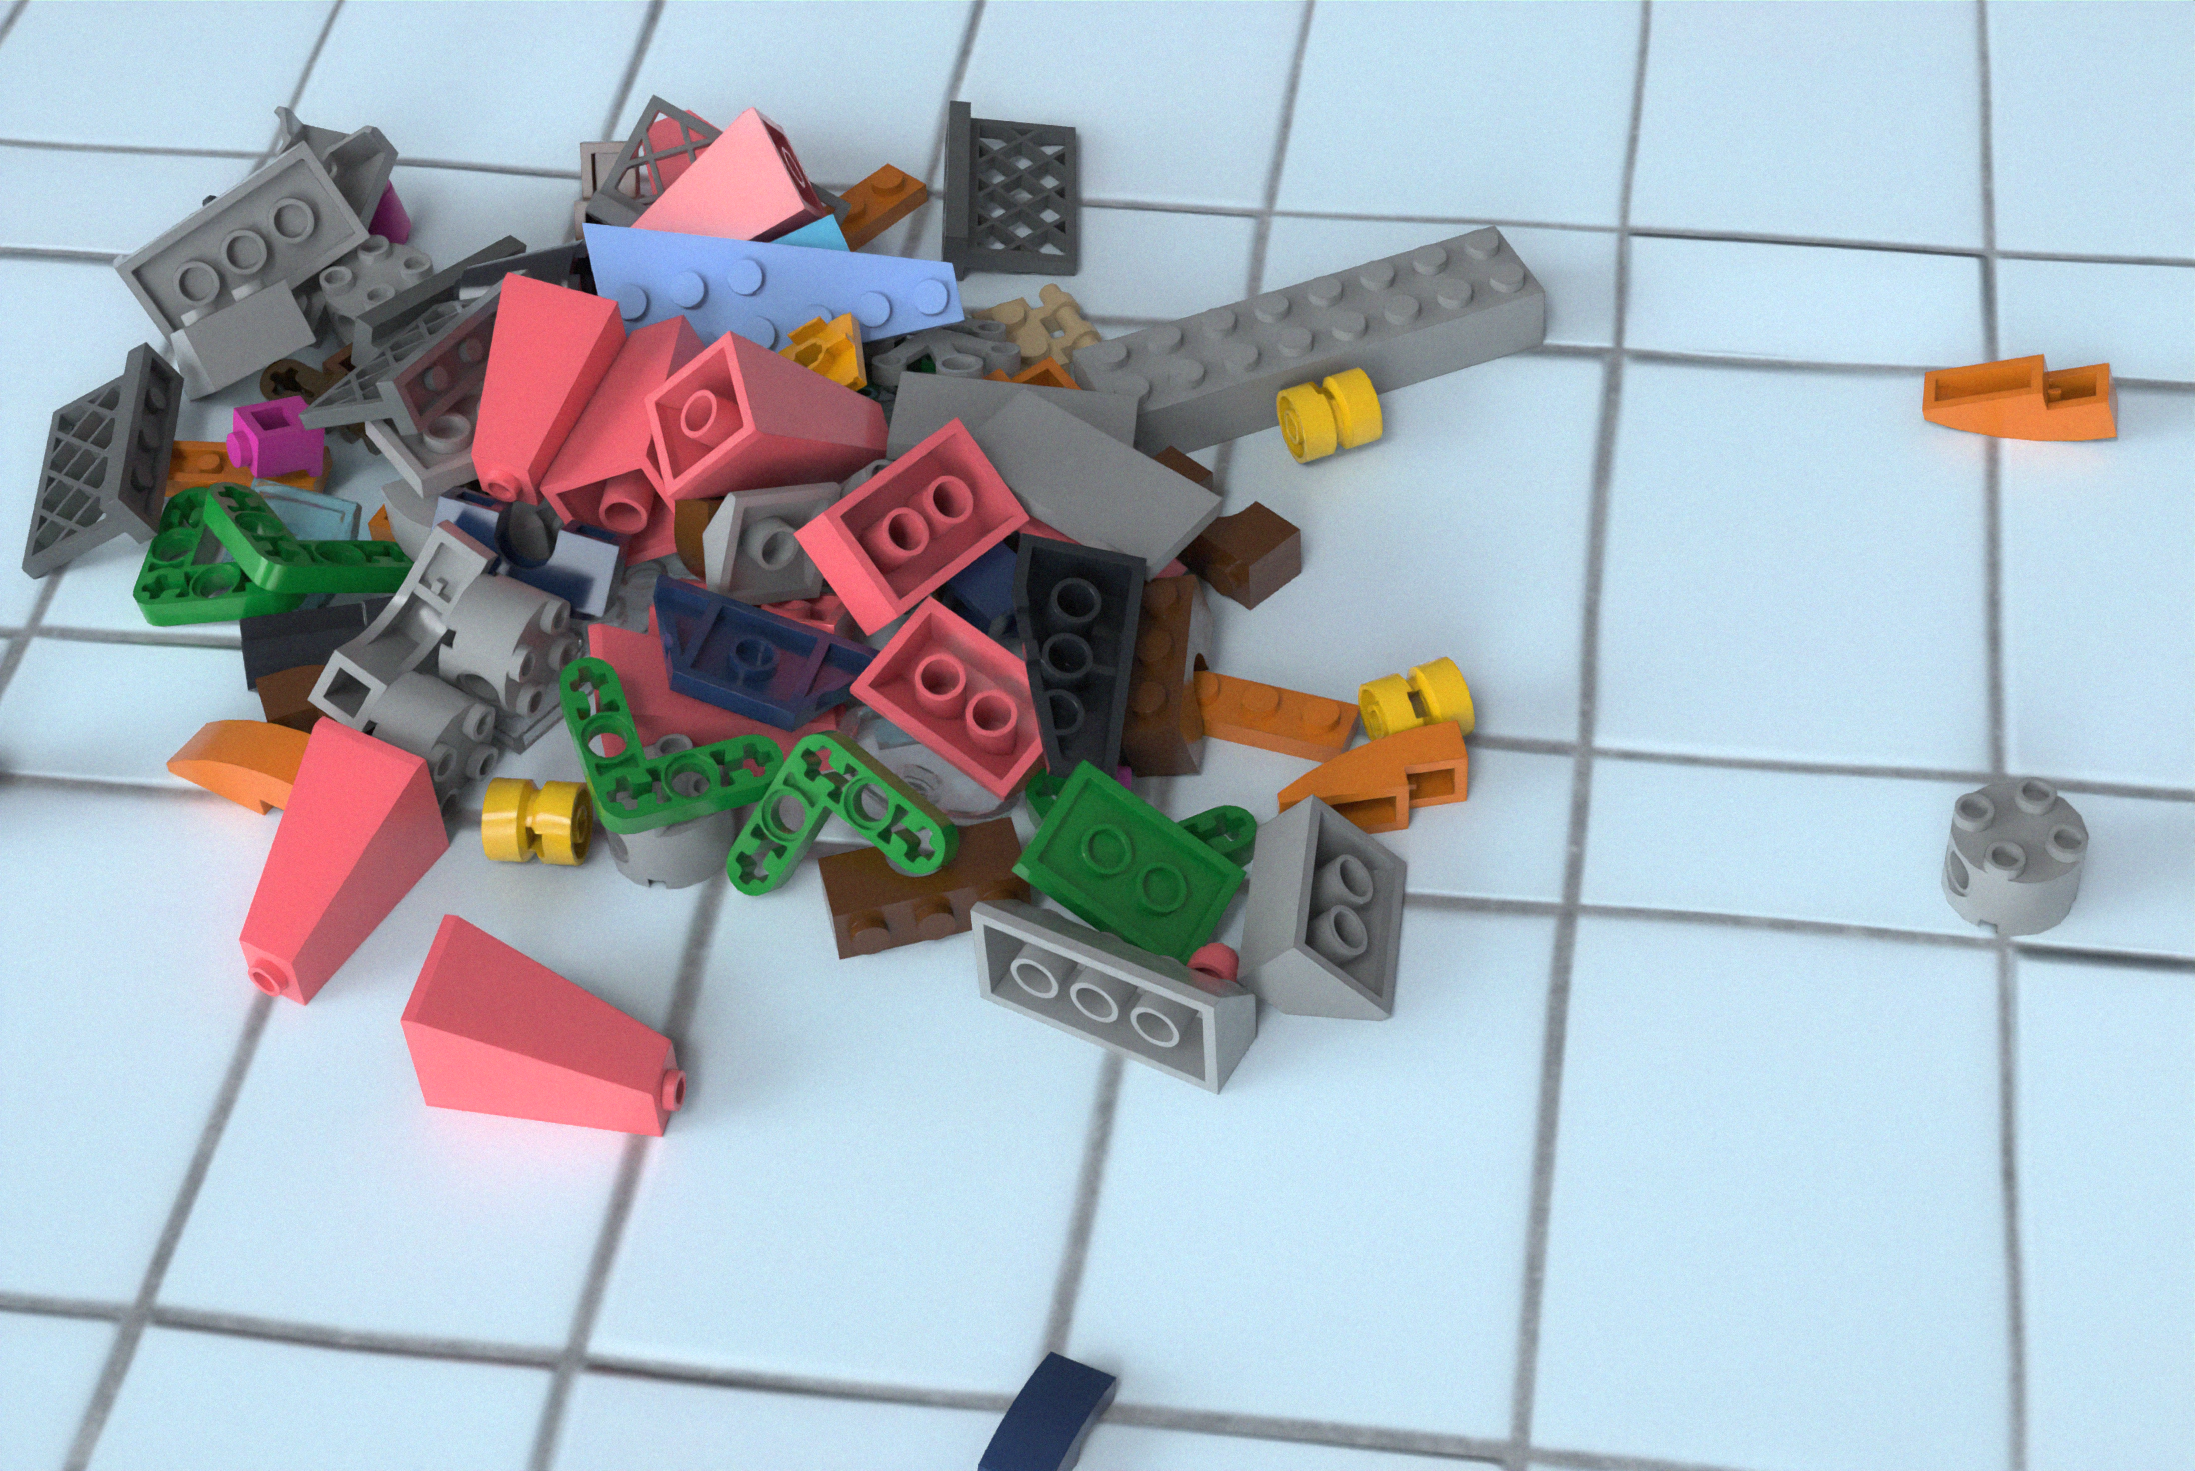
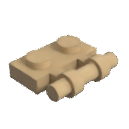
M1047 284L1040 290L1039 298L1044 304L1042 307L1032 310L1026 300L1021 297L972 314L974 319L983 321L993 320L1004 323L1006 325L1007 342L1020 346L1021 368L1015 373L1006 374L1010 379L1049 356L1070 376V363H1073V351L1102 341L1101 335L1094 325L1089 321H1083L1080 317V307L1073 296L1068 292H1062L1056 284ZM1059 330L1064 332V336L1055 339L1050 336V333Z

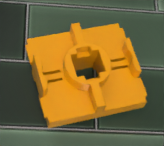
M851 312L840 315L828 324L820 316L814 318L787 334L793 344L778 352L779 355L853 391H857L867 385L859 321Z

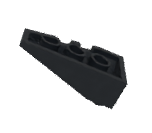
M1021 533L1011 598L1048 776L1068 780L1075 767L1085 759L1116 780L1147 558Z

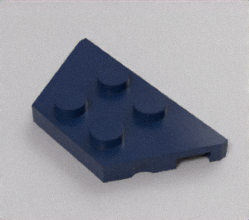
M659 574L656 580L653 600L669 689L791 733L853 696L850 693V687L881 652L880 650L663 574Z

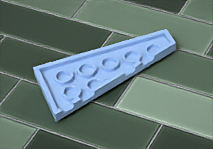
M582 223L598 296L618 301L627 338L634 330L684 314L706 349L728 331H732L778 354L779 351L793 344L787 334L818 316L828 324L840 315L851 312L859 321L862 345L965 322L953 264L949 262Z

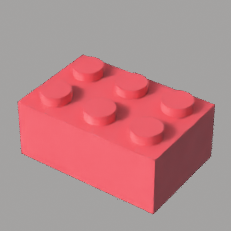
M956 417L793 535L868 637L900 617L1030 520V517L960 419Z

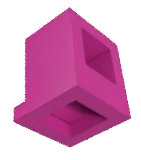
M300 395L236 407L233 412V432L227 435L226 440L228 455L234 467L247 466L256 479L279 477L288 472L303 469L311 477L321 476L325 428L305 429L298 414L305 410L308 405Z

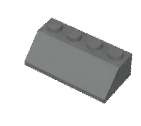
M1017 899L977 901L970 910L980 997L1217 1095L1256 1038L1255 994L1244 990L1233 981L1217 979L1184 966L1170 956L1156 955L1128 944L1112 933L1098 932L1065 919L1054 910L1040 909Z

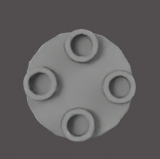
M371 235L370 238L356 246V250H352L339 258L330 268L321 273L319 281L332 329L340 350L353 341L355 318L435 275L432 260L428 254L411 246L389 243L388 239L384 236Z
M493 571V576L484 572L477 576L463 591L450 614L446 628L456 632L452 648L444 644L440 646L438 657L439 676L443 682L476 699L510 713L533 718L538 714L544 703L546 689L556 671L562 672L573 661L576 654L577 638L568 635L570 603L562 597L502 573Z
M412 670L404 673L388 686L374 704L367 719L377 723L372 737L426 759L444 822L451 817L457 808L460 800V790L471 778L479 782L483 781L492 772L496 764L498 749L490 745L496 711L495 708L422 671V675Z
M676 733L661 737L655 744L643 747L646 759L650 760L697 747L693 746L689 737ZM719 765L720 786L726 787L729 783L728 776L724 777V768L722 765ZM684 772L672 781V786L681 795L693 797L703 794L709 788V783L699 773ZM653 782L652 792H657V803L661 804L663 803L661 798V782ZM628 791L616 794V802H622L626 810L637 808V800H632ZM734 808L636 834L622 835L612 832L605 827L610 854L618 871L635 884L649 888V880L665 881L666 889H683L706 881L725 867L731 845L737 839L738 830Z
M2026 777L2018 783L1988 785L1973 793L1960 796L1955 802L1941 878V885L1947 903L1965 921L1979 927L1981 919L1988 923L1997 924L1996 933L2015 937L2040 934L2061 924L2069 914L2071 904L2076 899L2088 846L2089 835L2081 815L2064 798L2057 795L2056 787L2050 781L2039 777Z

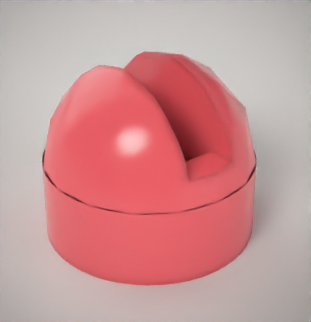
M1210 943L1207 946L1200 947L1192 954L1186 967L1214 978L1227 979L1237 984L1239 983L1236 981L1239 957L1234 949L1224 943Z

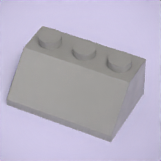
M1314 794L1258 827L1236 981L1286 1015L1383 1021L1390 1017L1406 862Z

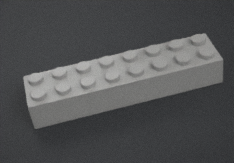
M1494 225L1074 350V378L1076 384L1082 390L1139 396L1134 439L1147 448L1145 451L1146 456L1153 458L1170 445L1183 454H1187L1279 426L1276 410L1278 392L1313 381L1321 388L1325 377L1359 367L1370 379L1376 394L1380 395L1543 345L1546 291Z

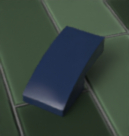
M1050 1352L1031 1375L1002 1419L978 1464L977 1471H1072L1078 1463L1081 1439L1113 1402L1117 1377Z

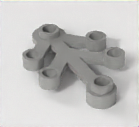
M965 316L964 323L909 334L914 337L894 348V342L905 336L862 345L864 362L872 364V381L881 386L899 385L901 371H907V365L926 353L930 354L936 365V375L984 380L983 361L979 357L986 358L987 371L992 373L1001 368L1005 374H1012L1021 368V349L1019 345L1007 342L1006 325L1004 323L993 320L983 321Z

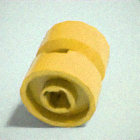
M1359 367L1325 377L1321 388L1311 381L1278 392L1276 410L1280 429L1288 450L1300 464L1334 454L1337 443L1347 450L1381 438L1383 420L1377 394L1370 379Z
M1441 657L1411 667L1406 679L1398 673H1393L1363 683L1358 690L1360 715L1370 742L1413 728L1458 720L1462 737L1472 734L1474 730L1475 715L1468 686L1456 664L1448 657Z
M496 777L491 780L484 797L481 822L482 844L485 855L489 860L528 862L533 854L537 853L543 864L574 866L583 864L590 847L593 827V804L586 782L550 780L546 781L542 789H538L533 779Z

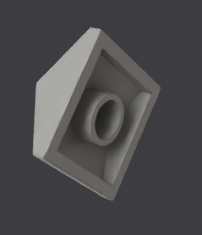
M836 482L729 492L703 533L707 590L751 606L819 597L823 575L793 534L837 503L842 487Z

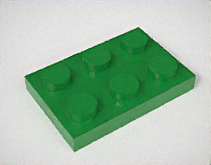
M1085 759L1075 767L1011 869L1015 874L1099 932L1112 933L1124 942L1156 955L1170 956L1184 966L1187 965L1192 954L1205 945L1247 874L1239 866Z

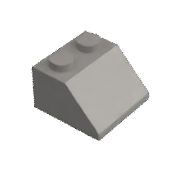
M260 277L231 291L236 302L217 311L211 301L180 316L186 327L170 334L180 375L184 378V391L190 401L216 392L317 341L285 279L267 286L264 278Z

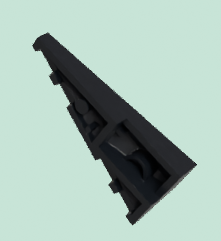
M394 596L363 600L362 603L239 619L248 691L257 690L255 678L299 666L327 665L335 649L363 633L383 612Z

